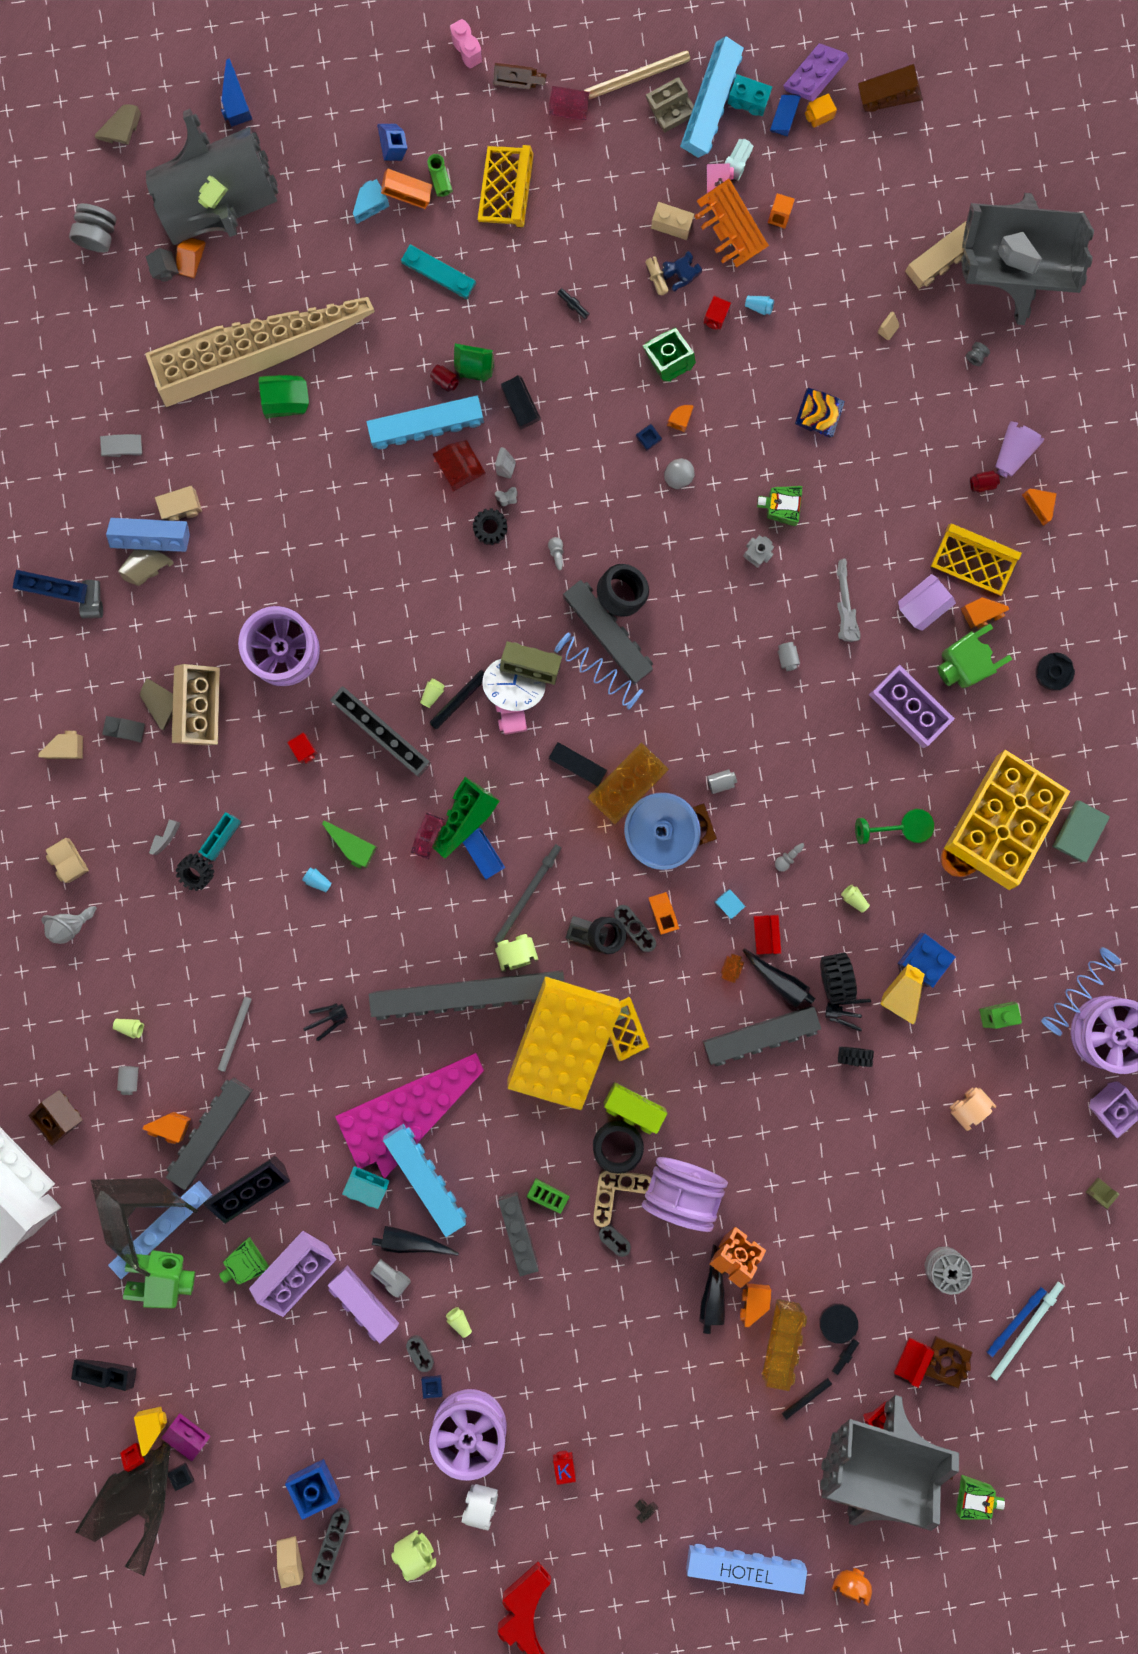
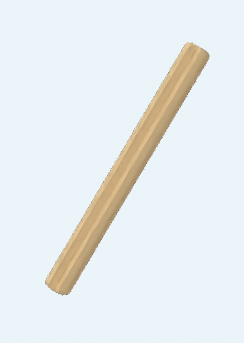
M680 52L584 90L586 100L593 99L689 62V52Z

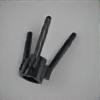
M856 999L833 1005L827 1002L825 1017L829 1018V1021L838 1022L852 1029L862 1031V1028L839 1019L842 1015L862 1018V1015L843 1011V1006L839 1005L870 1003L871 999Z
M335 1003L331 1006L310 1010V1014L332 1011L329 1012L330 1016L304 1027L303 1030L307 1031L332 1019L336 1023L316 1038L317 1041H320L336 1027L345 1023L344 1019H347L348 1015L343 1004L338 1005Z

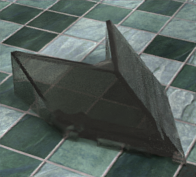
M156 1178L91 1180L105 1244L134 1270L149 1277L150 1273L138 1264L128 1222L130 1215L136 1208L186 1207L194 1213H197L198 1210Z
M163 1442V1446L158 1449L149 1451L144 1456L145 1462L130 1472L123 1470L118 1474L114 1473L111 1475L75 1531L77 1534L95 1542L137 1515L145 1518L144 1535L125 1567L145 1576L164 1514L170 1445L167 1442Z

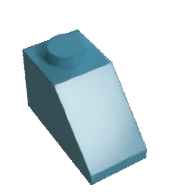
M377 179L366 182L359 190L353 210L356 224L389 207L388 198L386 195L381 194V186Z

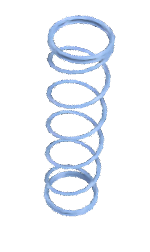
M568 632L558 643V645L554 649V652L558 653L563 648V646L572 639L570 646L567 650L565 660L571 661L586 650V653L580 665V672H585L589 670L591 667H593L596 663H598L601 660L594 677V683H599L603 681L605 678H607L610 674H612L615 671V674L612 678V681L608 689V694H613L617 692L624 685L629 683V686L622 700V705H627L626 708L630 709L641 696L643 690L640 689L632 698V700L624 704L625 697L631 686V680L625 682L612 693H610V688L617 674V669L611 671L601 680L597 682L595 681L598 671L602 665L603 658H600L590 667L581 671L589 647L584 648L576 656L567 660L569 650L575 638L574 636L570 637L571 633L569 634Z
M1101 947L1100 954L1110 967L1096 961L1088 963L1089 969L1098 981L1084 975L1077 976L1079 985L1087 995L1073 989H1066L1067 998L1077 1010L1062 1003H1054L1055 1011L1065 1024L1050 1017L1042 1018L1041 1022L1056 1035H1063L1062 1031L1047 1019L1069 1027L1068 1023L1056 1009L1057 1004L1081 1013L1069 998L1067 991H1073L1092 999L1078 978L1085 977L1100 985H1104L1091 969L1090 963H1096L1115 971L1105 959L1106 957L1114 964L1120 965L1121 960L1108 949Z

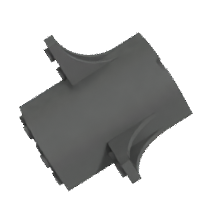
M191 109L183 111V119L187 127V139L184 147L172 160L146 171V184L149 194L153 198V205L173 245L210 231H224L228 233L229 237L237 235L236 227L238 222L236 219L277 202V194L279 193L276 178L274 175H270L269 159L265 150L261 151L260 140L256 132L253 133L251 128L248 127L209 144L210 141L206 132L202 133L199 127L201 123L197 114L193 115ZM208 176H213L228 189L215 209L210 207L207 209L198 202L201 187L205 183L210 182L207 179Z
M1024 193L1023 200L1012 205L971 203L962 243L964 255L961 257L962 272L966 284L990 285L1008 292L1015 302L1014 318L1017 325H1025L1026 319L1030 317V304L1035 299L1036 289L1081 292L1082 286L1086 284L1087 269L1092 264V255L1088 250V243L1093 238L1094 229L1085 213L1039 209L1032 193ZM1024 232L1042 258L1036 273L1031 274L1006 265L997 252L1004 236Z
M894 1395L886 1402L884 1407L886 1413L884 1429L849 1419L841 1425L837 1432L832 1433L827 1456L823 1459L821 1469L824 1470L823 1478L820 1482L821 1498L849 1506L847 1514L849 1516V1524L857 1526L863 1522L874 1520H889L932 1531L940 1525L941 1485L959 1472V1453L933 1445L923 1439L910 1425L904 1412L902 1397Z

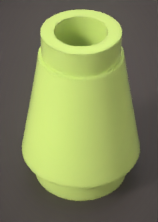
M432 678L430 682H427L420 703L430 708L444 692L445 685Z
M850 885L841 894L845 902L861 913L865 912L870 906L858 887Z
M115 1019L113 1030H117L134 1039L142 1035L144 1024L140 1020Z
M456 1307L447 1313V1323L462 1338L471 1334L472 1330L463 1310Z

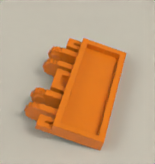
M727 179L697 200L700 207L709 203V206L694 216L696 220L703 217L711 209L715 214L714 218L700 226L702 230L719 220V223L712 228L720 241L729 237V240L714 249L715 252H721L731 243L736 249L722 257V263L739 254L737 258L732 260L737 268L769 246L730 179Z

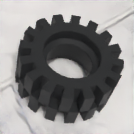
M490 508V510L483 509V512H478L473 522V531L476 538L486 545H494L496 542L497 544L500 543V540H503L505 534H507V521L504 515L497 509L496 511L493 510V508ZM487 520H493L498 525L497 530L492 534H488L483 530V524Z
M197 853L194 855L189 854L177 865L176 872L178 873L176 877H180L178 881L180 883L184 882L183 886L185 888L189 886V890L193 888L195 891L202 890L214 877V869H211L213 865L208 864L209 860H204L203 855L198 857ZM190 868L195 869L200 874V877L193 874Z
M839 1047L838 1063L862 1067L873 1066V1050Z

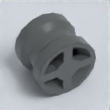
M975 342L972 350L966 354V359L975 366H981L984 362L983 359L990 354V350L984 344Z

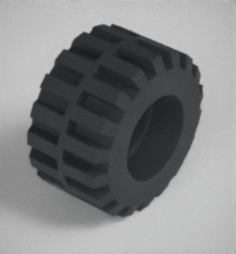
M843 952L821 957V976L830 1003L833 1005L856 1000V979L848 955Z

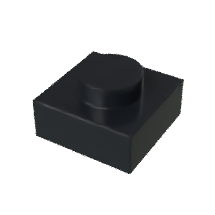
M187 1463L167 1473L175 1491L194 1482Z

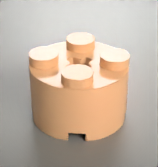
M977 1087L969 1089L964 1094L966 1097L964 1100H957L950 1106L951 1114L966 1131L972 1129L969 1125L972 1123L978 1125L992 1112L990 1108H996V1105L985 1092Z

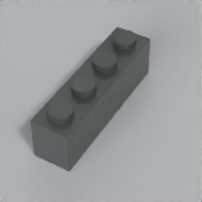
M514 1192L500 1196L498 1202L519 1276L538 1272L539 1265L519 1194Z

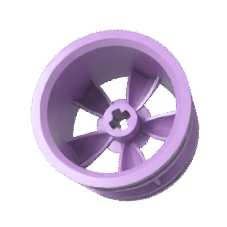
M280 606L263 608L252 614L240 631L238 645L244 664L250 671L270 684L277 686L297 684L306 679L318 663L320 646L317 635L312 627L298 613L291 609ZM290 621L300 625L304 631L294 639L287 636ZM273 623L276 636L270 640L261 634L260 631ZM279 645H282L285 648L283 652L281 650L279 651ZM254 648L267 649L269 657L258 665L254 656ZM296 649H306L301 661L294 657ZM278 662L286 663L287 672L273 674Z
M1100 996L1084 1003L1079 1008L1081 1013L1076 1012L1071 1024V1040L1078 1055L1088 1064L1113 1073L1129 1074L1138 1071V1002L1113 996ZM1114 1006H1122L1128 1011L1124 1022L1116 1021ZM1097 1017L1107 1025L1104 1033L1092 1032ZM1137 1026V1037H1133L1132 1028ZM1116 1032H1118V1034H1120V1037H1119V1038L1115 1035ZM1105 1043L1111 1047L1106 1061L1101 1059L1094 1049ZM1129 1046L1132 1051L1123 1058L1122 1050Z
M658 1157L656 1159L658 1166L653 1169V1176L648 1191L645 1193L647 1200H643L642 1207L649 1213L673 1224L698 1231H712L714 1228L712 1222L716 1221L719 1205L725 1194L722 1188H726L728 1182L721 1176L693 1164L676 1159Z
M474 1389L455 1392L440 1404L434 1417L429 1446L434 1462L445 1474L459 1480H475L486 1476L498 1465L504 1453L507 1429L506 1417L500 1404L489 1394ZM466 1410H473L482 1414L475 1425L467 1423ZM449 1416L458 1426L454 1433L440 1430L441 1424ZM495 1427L498 1436L496 1443L482 1441V1433ZM468 1434L469 1437L472 1436L471 1440L464 1438L465 1435ZM455 1445L459 1452L456 1455L447 1447ZM476 1450L481 1454V1456L470 1458V1453Z

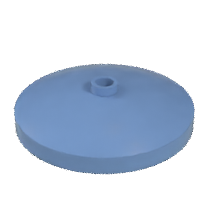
M654 793L640 799L630 809L625 821V839L630 851L641 863L654 869L668 870L682 865L693 856L700 842V823L695 811L685 800L670 793Z

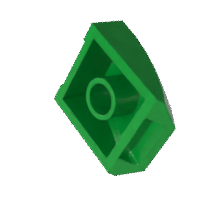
M676 327L665 331L642 345L649 360L663 381L671 382L672 379L690 371L696 363L694 352Z
M455 343L454 369L460 379L469 378L480 380L484 383L492 377L495 363L493 350Z
M291 375L259 377L261 406L266 419L306 413L309 399L305 379L301 376Z

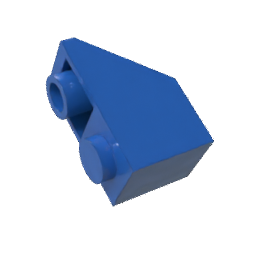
M378 124L384 161H402L407 151L404 130L397 124Z

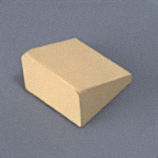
M890 312L878 330V334L887 340H890L899 328V322L894 312Z

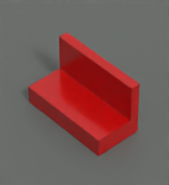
M779 915L753 916L756 955L781 954Z
M909 1337L893 1373L907 1379L911 1385L919 1388L934 1355V1351L931 1347Z

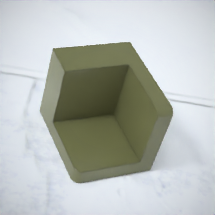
M1097 1178L1086 1191L1091 1198L1106 1209L1119 1196L1118 1192L1111 1189L1100 1178Z

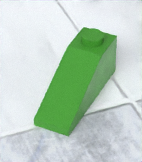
M323 821L322 825L345 856L352 860L351 864L360 869L362 866L368 867L377 846L327 821Z

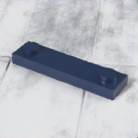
M16 570L12 588L84 604L88 585Z

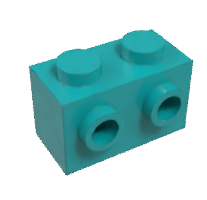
M737 74L729 95L728 104L735 109L749 111L752 115L763 116L773 86Z
M354 1166L342 1195L347 1196L351 1200L362 1202L368 1207L378 1209L387 1190L389 1180Z

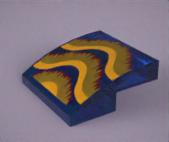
M806 388L795 424L808 431L814 430L831 438L834 436L845 401L830 394Z

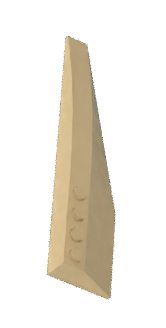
M365 297L345 301L340 306L329 304L327 308L316 310V307L309 308L308 312L299 313L298 310L268 316L267 320L263 321L257 318L252 319L251 323L241 325L240 322L232 323V327L224 328L223 325L216 326L145 353L158 392L165 406L168 407L288 360L341 333L375 311L369 298Z

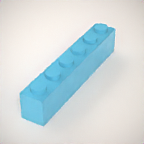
M726 36L715 43L680 145L681 148L698 158L708 154L712 148L711 142L713 136L718 131V122L724 113L723 107L725 101L729 98L731 84L736 78L737 66L742 61L744 47Z
M477 395L366 422L373 448L385 449L390 444H405L407 440L414 439L419 441L425 439V436H440L450 430L451 432H458L463 427L468 426L475 428L484 423Z
M402 1124L383 1137V1142L445 1237L466 1225L465 1218L467 1215L462 1207H457L455 1203L457 1200L451 1191L448 1192L444 1187L446 1183L442 1176H437L434 1170L436 1168L430 1159L427 1160L424 1156L425 1150L420 1143L416 1144L414 1141L415 1135L411 1128H406Z

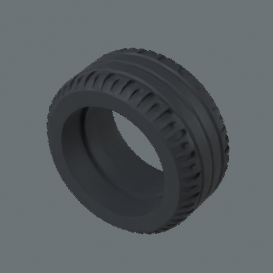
M616 564L610 567L599 579L597 595L600 603L609 613L611 612V614L620 617H627L638 612L646 603L649 596V585L644 574L634 566ZM618 579L626 582L632 588L635 600L625 601L619 598L612 589L611 580Z
M611 1121L604 1124L596 1132L593 1140V1153L597 1163L604 1170L610 1173L621 1174L631 1171L640 1163L643 1157L644 1144L641 1134L634 1126L625 1121ZM615 1131L628 1133L635 1144L633 1155L621 1163L609 1161L602 1152L604 1138Z

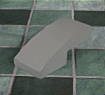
M141 435L100 436L101 456L121 457V455L142 454Z
M169 819L163 837L155 835L149 851L150 854L158 855L168 846L175 836L180 822Z

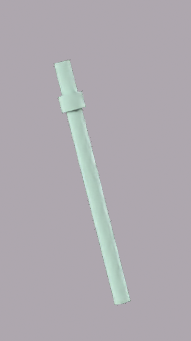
M1057 1282L1051 1292L1044 1296L1041 1306L990 1375L996 1381L1049 1307L1055 1304L1057 1296L1064 1288L1063 1284Z

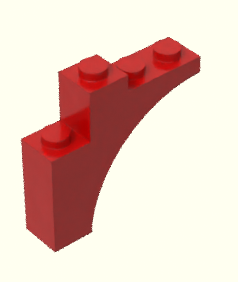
M539 1562L535 1563L503 1592L502 1603L510 1613L498 1623L497 1634L503 1642H507L510 1646L516 1642L518 1648L527 1654H546L536 1636L534 1614L540 1597L551 1584V1576Z

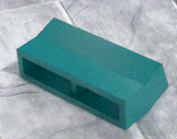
M225 812L198 852L206 858L215 861L242 821L232 814Z

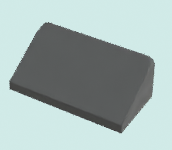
M573 916L565 938L590 946L588 930L593 922ZM605 926L599 932V941L602 946L609 930Z

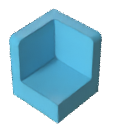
M730 889L714 902L731 919L746 907Z

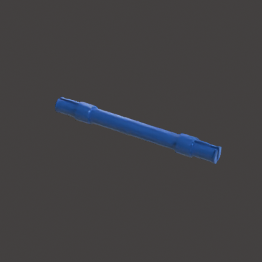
M1042 1287L1039 1288L1034 1296H1031L1028 1303L1003 1333L994 1340L992 1346L986 1351L991 1357L1006 1344L1005 1342L1034 1307L1036 1308L1040 1303V1300L1047 1293Z

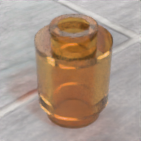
M732 953L730 957L726 956L721 970V979L736 983L745 963L741 961L742 957Z

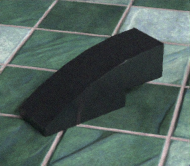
M75 1359L71 1379L101 1388L112 1387L127 1391L134 1388L137 1368L110 1362Z

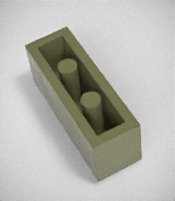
M507 641L501 658L500 670L555 685L562 656Z

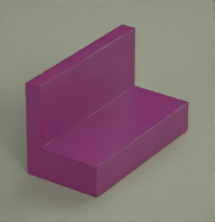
M179 1413L161 1439L190 1461H193L211 1436Z

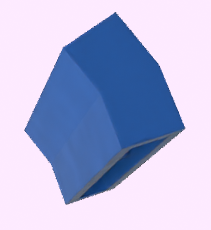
M481 827L477 828L462 842L485 880L505 868Z

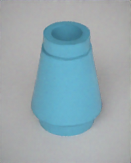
M748 295L745 302V307L764 316L766 314L771 315L774 306V299H770V296Z
M311 867L302 879L306 882V885L325 893L332 884L316 868L312 869Z

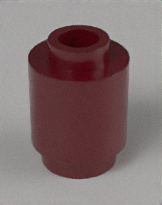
M438 364L431 371L430 378L433 379L432 381L445 391H454L459 384L458 375L445 366Z
M994 470L977 473L970 477L972 492L977 491V493L994 490L1000 484L998 473L995 474Z

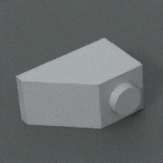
M1024 232L1004 236L997 251L1006 265L1031 274L1036 273L1042 259Z

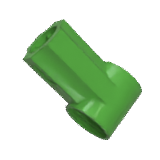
M439 154L431 155L427 163L437 197L447 196L453 190L444 159ZM438 163L441 166L440 168L435 169L432 167V165Z

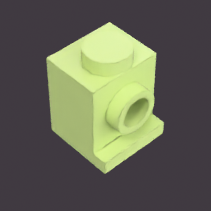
M208 176L207 179L210 182L205 183L201 187L198 202L207 209L208 207L215 209L228 189L213 176Z

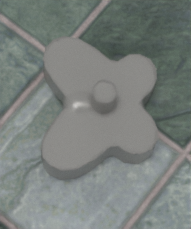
M511 487L505 493L502 491L495 492L496 500L500 501L501 506L517 502V489L515 487Z

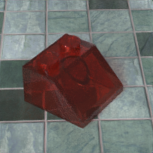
M467 440L448 444L433 453L436 464L453 492L486 474Z

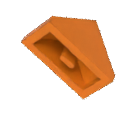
M190 238L182 241L177 246L176 266L178 274L195 279L206 244L204 241Z
M1030 488L1022 496L1044 526L1052 520L1057 493Z

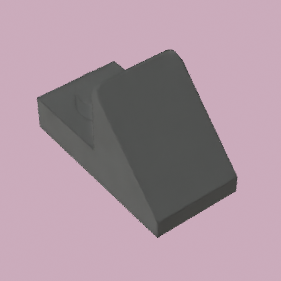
M106 716L102 735L142 743L145 724Z

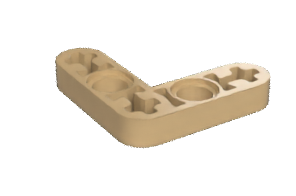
M603 1170L598 1177L593 1215L595 1224L599 1227H605L610 1223L615 1190L645 1194L649 1186L643 1189V1185L637 1184V1188H634V1178L637 1177L638 1182H644V1179H647L648 1183L651 1182L652 1178L645 1174L630 1172L615 1174ZM606 1174H609L610 1178L616 1179L615 1175H619L618 1186H615V1181H609L608 1184H605L602 1177H606ZM625 1176L630 1177L632 1180L631 1185L628 1187H624L621 1184V1179ZM602 1193L609 1194L610 1201L608 1203L600 1202L599 1196ZM598 1206L603 1208L609 1207V1210L605 1209L604 1212L605 1217L608 1218L604 1219L603 1222H600L599 1218H597V1216L601 1215V1208L597 1209Z

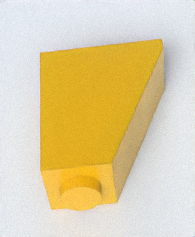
M907 964L883 993L880 1004L911 1024H914L919 1010L925 974L918 968Z

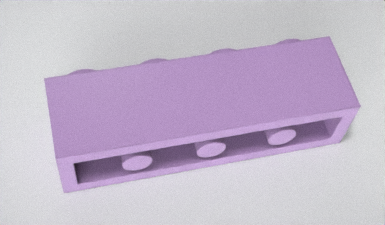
M348 1265L329 1282V1292L335 1298L338 1297L342 1301L341 1304L347 1312L351 1311L353 1313L355 1321L361 1327L364 1326L368 1330L367 1333L373 1341L377 1340L380 1344L398 1327L399 1322Z

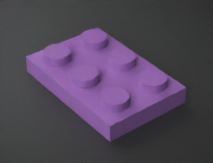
M819 43L783 85L785 91L813 102L848 61L847 53Z

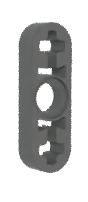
M619 905L616 907L614 916L622 924L626 920L624 917H618V910L620 908L622 910L627 909L626 915L629 919L631 916L635 918L629 921L627 926L624 925L626 932L641 950L645 952L652 951L656 947V940L628 906ZM632 923L640 925L641 930L639 933L633 934L630 932L629 927ZM644 930L647 934L643 936L647 940L652 939L651 948L647 946L644 948L642 946L644 941L641 938L639 941L636 939Z

